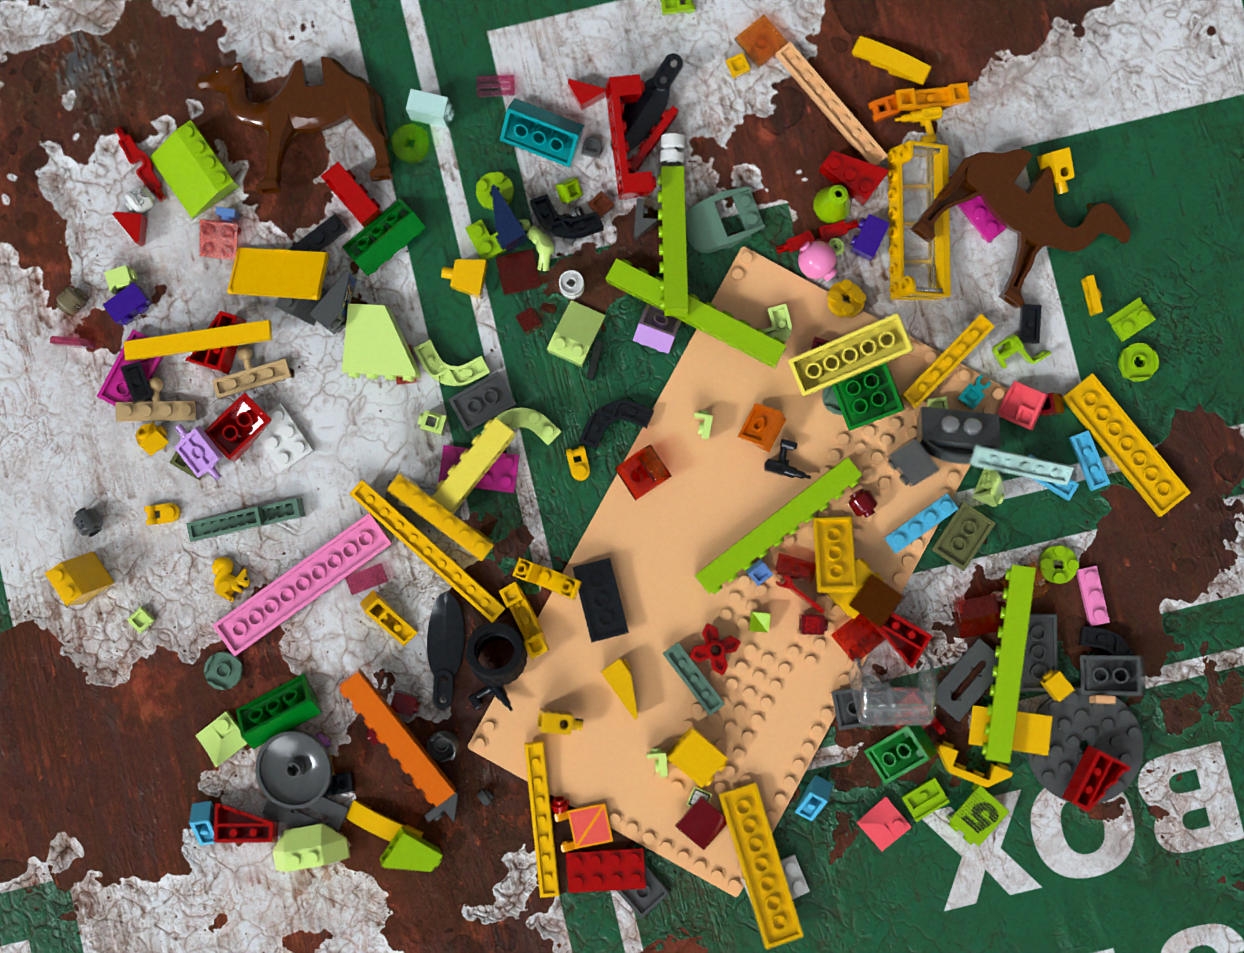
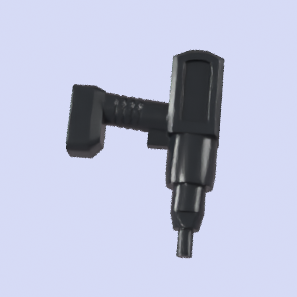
M782 439L778 461L768 458L764 463V471L790 478L811 479L810 475H806L805 472L788 465L790 460L786 459L787 451L795 450L798 443Z
M486 684V687L468 697L476 710L483 708L484 703L481 698L487 694L489 696L494 694L505 707H508L510 711L513 710L511 702L507 697L508 694L503 686H490Z

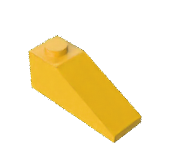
M372 590L360 602L363 611L403 646L418 633L376 591Z
M619 657L601 670V673L634 720H636L638 713L632 676L629 671L632 667L626 659L622 661Z

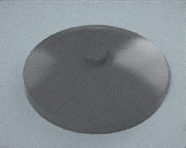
M288 730L273 736L262 746L256 760V778L262 792L272 802L284 808L300 809L312 805L326 793L332 781L333 765L327 748L318 738L304 731Z

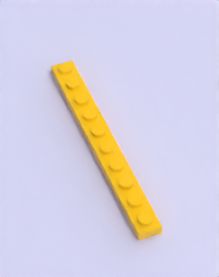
M362 479L349 493L491 622H494L506 609L505 606L366 481Z

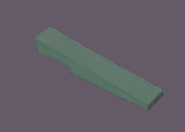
M293 498L186 524L190 542L305 517L302 498Z

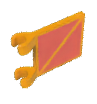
M606 803L570 809L564 813L554 814L556 822L569 819L573 840L561 843L562 852L613 842Z

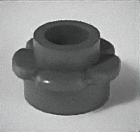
M480 789L477 797L485 807L489 804L492 805L493 802L491 800L494 798L488 789L485 791Z

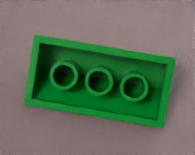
M399 198L342 247L361 270L369 276L375 273L383 263L389 261L396 252L403 249L409 241L420 235L426 227Z
M304 673L236 709L241 737L252 749L263 745L273 736L288 731L322 713L319 700Z

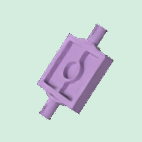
M182 424L177 425L174 429L179 433L181 439L174 448L197 478L207 472L211 474L215 481L222 477L215 466L224 456L201 426L194 428L191 432H187Z

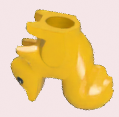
M222 556L213 561L212 573L216 575L214 579V592L233 602L232 594L235 591L243 593L240 586H250L248 570L244 568L236 577L231 574L234 568L231 559Z

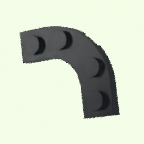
M548 194L530 200L531 208L539 224L552 235L566 239H577L604 230L597 211L577 218H566L556 212Z
M624 400L613 401L601 406L588 419L579 443L597 450L608 426L617 421L631 422L647 429L654 410Z
M1081 626L1079 645L1100 648L1110 655H1134L1132 649L1129 648L1124 639L1118 634L1106 629Z

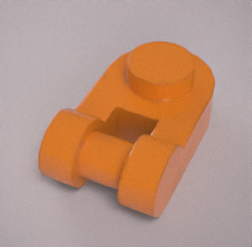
M896 94L868 103L869 109L873 112L872 118L874 122L897 115L902 111L898 110ZM884 105L886 111L881 112L879 107Z

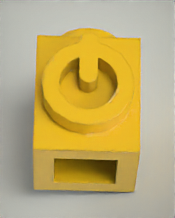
M154 421L150 424L142 425L135 434L138 445L150 456L162 450L169 443L166 429L162 425L158 426Z

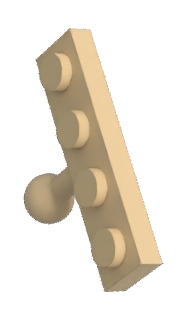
M241 346L237 350V356L243 361L245 370L212 380L217 399L292 378L287 359H281L253 368L251 363L253 352L251 348Z
M153 377L148 381L153 395L152 402H139L133 404V402H116V422L196 421V401H160V391L163 389L164 384L158 377Z

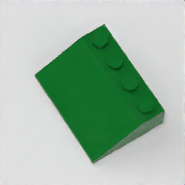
M888 362L832 385L849 431L906 410Z

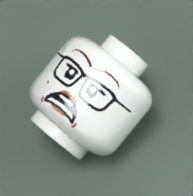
M138 186L126 193L127 201L124 204L130 212L134 211L135 213L143 214L153 207L155 199L147 187Z

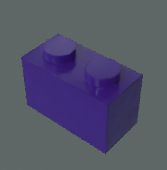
M868 214L866 219L862 217L858 226L861 230L858 236L854 234L850 245L853 246L850 252L871 261L890 223L871 214Z
M133 282L104 303L103 306L115 323L123 326L130 324L138 314L148 311L149 306L153 303L140 285Z

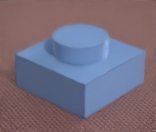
M216 206L215 214L221 218V221L232 223L233 220L239 221L240 213L237 210Z
M762 559L746 570L757 586L773 575Z

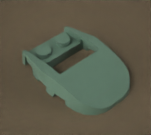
M750 186L721 191L688 209L685 213L686 237L694 250L700 253H711L724 248L729 249L751 238L752 234L759 230L761 232L765 230V225L761 219ZM731 196L745 231L727 237L714 202Z

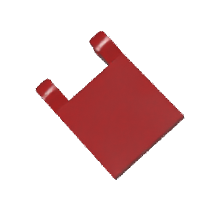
M780 575L785 579V582L782 584L780 581H776L777 586L788 588L817 612L824 613L825 610L794 586L791 577Z

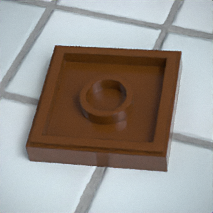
M871 574L849 606L879 628H882L905 597Z

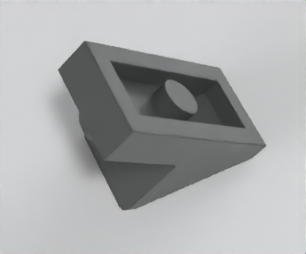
M637 198L634 240H639L658 223V219L643 218V216L647 217L648 205H644V199Z
M458 789L455 790V794L438 807H433L425 814L428 822L432 819L435 821L445 815L444 810L452 821L455 822L460 795Z

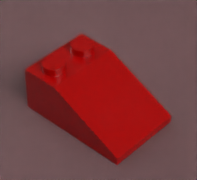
M244 392L205 430V433L230 461L235 462L250 448L272 419Z

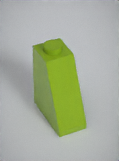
M401 826L379 859L381 866L384 868L432 872L441 863L443 855L440 848Z

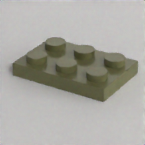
M961 502L958 510L955 511L931 550L960 570L965 571L992 530L995 522L965 502Z

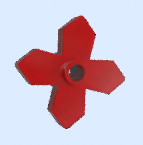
M707 623L701 632L706 644L694 646L689 657L697 662L710 658L712 670L724 675L729 666L724 654L736 652L741 641L733 636L720 640L718 628ZM713 645L718 646L717 652L711 651Z

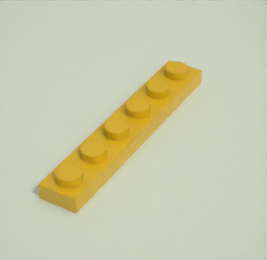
M980 314L901 396L916 409L995 326L985 316Z

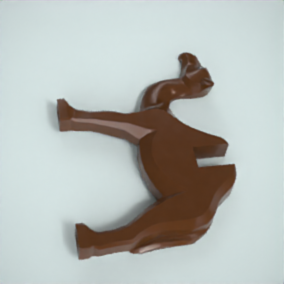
M321 56L324 85L307 86L305 64L302 59H299L292 65L281 89L271 98L260 103H252L247 99L246 83L241 62L222 65L211 72L201 74L195 83L197 91L208 89L225 93L228 109L238 122L268 131L270 138L267 147L268 166L266 176L256 184L258 194L281 192V167L288 143L295 133L307 134L324 131L348 119L353 122L375 151L377 163L369 173L371 181L394 179L388 148L389 137L385 124L383 98L365 79L348 72L336 59Z
M1016 149L1006 153L980 152L962 160L949 182L919 217L918 222L913 225L911 231L926 242L932 241L935 238L934 223L943 212L955 205L980 196L994 218L1017 234V250L1011 275L1004 290L999 295L1001 299L1013 308H1021L1025 303L1021 296V288L1032 268L1036 254L1042 247L1077 252L1089 246L1100 233L1115 237L1121 243L1129 241V227L1108 203H1088L1086 205L1088 212L1083 222L1076 228L1066 226L1054 208V175L1049 166L1039 171L1026 191L1014 182L1033 156L1027 150Z

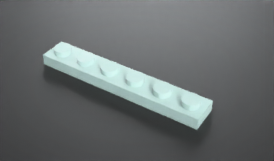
M976 445L970 460V464L976 467L1066 486L1074 470V467L1067 464Z

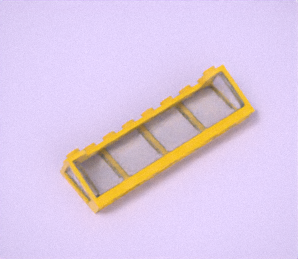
M908 141L889 149L887 157L888 170H890L887 175L889 184L888 217L890 223L888 231L890 247V300H940L951 297L949 209L943 212L934 223L935 238L932 241H924L912 232L911 228L918 222L919 217L949 182L948 145Z

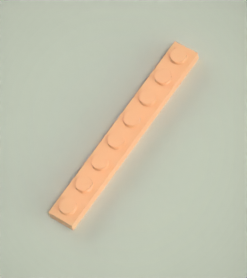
M791 42L776 52V58L865 162L878 166L888 157L885 151Z

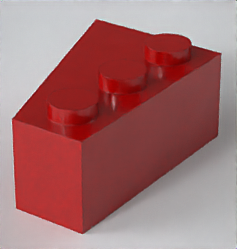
M832 151L818 172L835 185L844 186L851 197L864 205L890 170Z
M339 162L321 175L325 183L364 228L381 214L378 209L381 207L374 198L370 200L366 195L368 193L367 189L362 184L358 185L354 181L356 179L355 175L349 169L346 171Z
M220 311L207 329L244 324L246 320ZM238 345L196 351L190 356L188 355L185 361L229 375Z
M893 612L882 628L872 623L899 657L912 669L932 638L930 633Z
M1088 745L1062 798L1089 812L1105 795L1107 789L1112 784L1115 785L1118 782V778L1132 767Z
M215 803L213 843L278 842V822L223 803Z

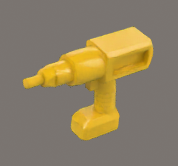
M941 106L922 108L921 110L912 111L909 114L895 118V121L920 122L921 126H925L927 135L922 136L920 142L936 143L937 136L934 133L931 121L940 120L943 110Z

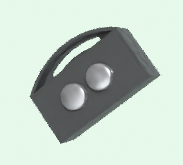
M921 407L917 417V441L929 455L951 463L970 464L976 445L1000 449L999 414Z

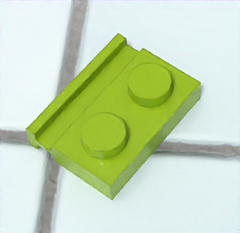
M1140 297L1107 318V321L1111 323V327L1122 342L1156 320L1147 306L1143 304Z
M934 776L901 796L916 822L949 803Z

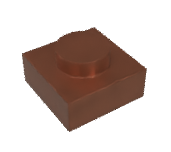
M600 191L588 203V206L594 212L597 211L601 219L614 207V203Z

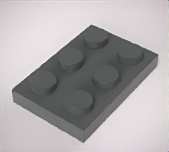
M498 371L448 399L467 433L517 405Z

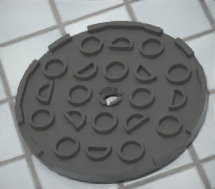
M1075 687L1074 691L1060 702L1049 697L1038 707V711L1035 714L1052 716L1049 754L1047 756L1026 753L1031 771L1039 783L1062 800H1065L1062 796L1085 751L1080 749V743L1084 740L1089 742V746L1132 767L1118 778V782L1115 785L1112 784L1107 789L1105 795L1098 802L1102 803L1122 793L1136 777L1143 758L1142 732L1132 711L1117 697H1115V704L1089 703V696L1091 695L1081 694V687Z

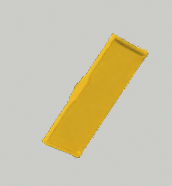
M238 247L227 293L231 295L320 300L329 254L327 252Z

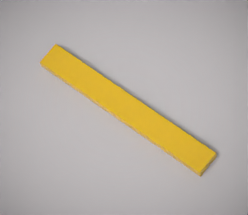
M270 320L124 341L125 360L135 361L273 340L272 324Z
M544 741L525 742L524 748L540 898L560 896L545 746Z

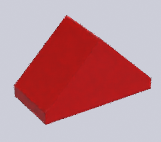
M568 79V88L581 111L605 98V88Z
M116 211L112 213L135 243L141 247L144 246L148 218L138 213Z

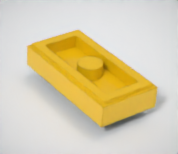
M1094 275L1083 278L1081 282L1089 314L1094 316L1103 312L1100 301L1101 291L1097 288Z

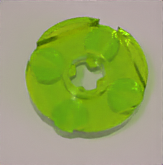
M414 123L399 127L391 137L392 149L401 161L417 163L428 154L429 137L423 128ZM408 140H415L413 148L410 146L406 147Z

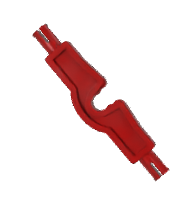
M121 126L117 127L114 131L120 138L118 143L129 163L133 165L140 161L143 162L142 166L136 170V174L149 191L155 193L159 202L163 201V199L165 200L166 196L161 190L163 186L154 173L152 160L138 148L130 135H126Z
M857 220L848 223L840 221L824 225L818 229L819 240L814 239L811 231H806L798 236L787 239L785 244L775 246L777 254L785 251L793 253L799 251L800 247L807 241L809 243L812 241L828 243L830 239L846 235L848 230L859 225Z

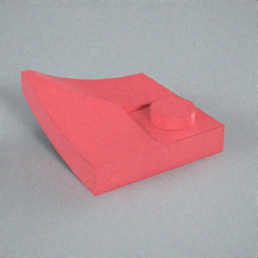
M1014 381L1006 393L997 414L1003 419L1033 430L1048 394Z
M884 796L856 822L881 851L885 850L912 827L887 796Z

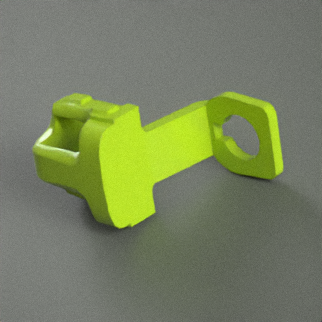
M1009 334L992 347L993 355L1003 369L1007 368L1004 359L1017 351L1027 363L1035 364L1051 354L1049 350H1043L1031 358L1023 349L1024 346L1021 340L1015 334ZM1003 344H1005L1003 348H1001L1000 350H997L998 347H1000V346H1002Z

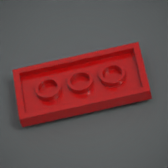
M644 848L566 853L568 893L646 889Z

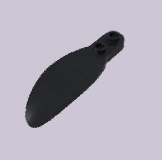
M671 53L667 55L654 77L644 82L645 91L642 92L639 100L636 103H626L624 106L622 121L626 122L624 138L628 140L629 151L650 135L649 133L653 126L660 121L669 100L670 87L683 68V59L678 54ZM673 60L677 61L676 67L671 66ZM662 77H666V78H667V81H666L665 84H662V83L660 82V79H661Z
M449 592L440 594L436 599L431 612L427 633L428 661L434 675L433 703L440 709L448 708L453 702L454 677L460 668L465 647V626L462 611L456 598ZM443 676L448 678L446 683L441 682ZM443 695L447 698L445 703L440 701V697Z

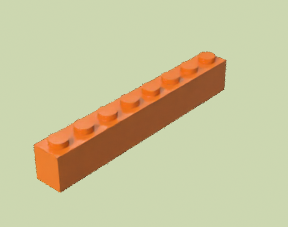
M360 668L341 681L339 685L340 693L344 698L351 700L355 712L363 715L365 718L364 722L368 728L375 730L377 739L380 743H385L388 746L389 754L394 759L397 758L400 761L402 770L412 776L414 785L425 792L424 796L430 804L433 803L438 807L455 794L456 787Z

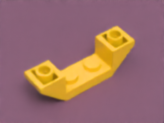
M522 558L518 559L512 575L557 592V594L575 600L581 581Z
M943 741L942 744L938 742L935 744L946 771L987 788L1013 775V772L1008 770L1009 766L999 762L996 765L990 763L985 777L984 773L973 770L972 773L967 771V767L956 762L953 765L958 751L953 749V744Z

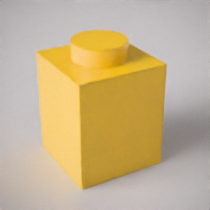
M1058 670L1047 671L1042 676L1043 679L1039 681L1053 700L1058 702L1074 691L1071 684Z

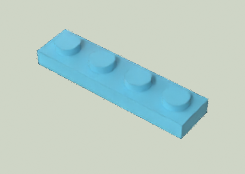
M946 493L885 536L884 539L896 554L958 510V507L948 493Z

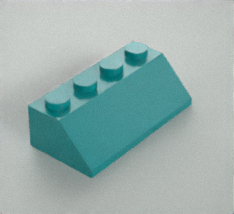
M514 98L506 111L500 141L570 168L580 144L585 125Z

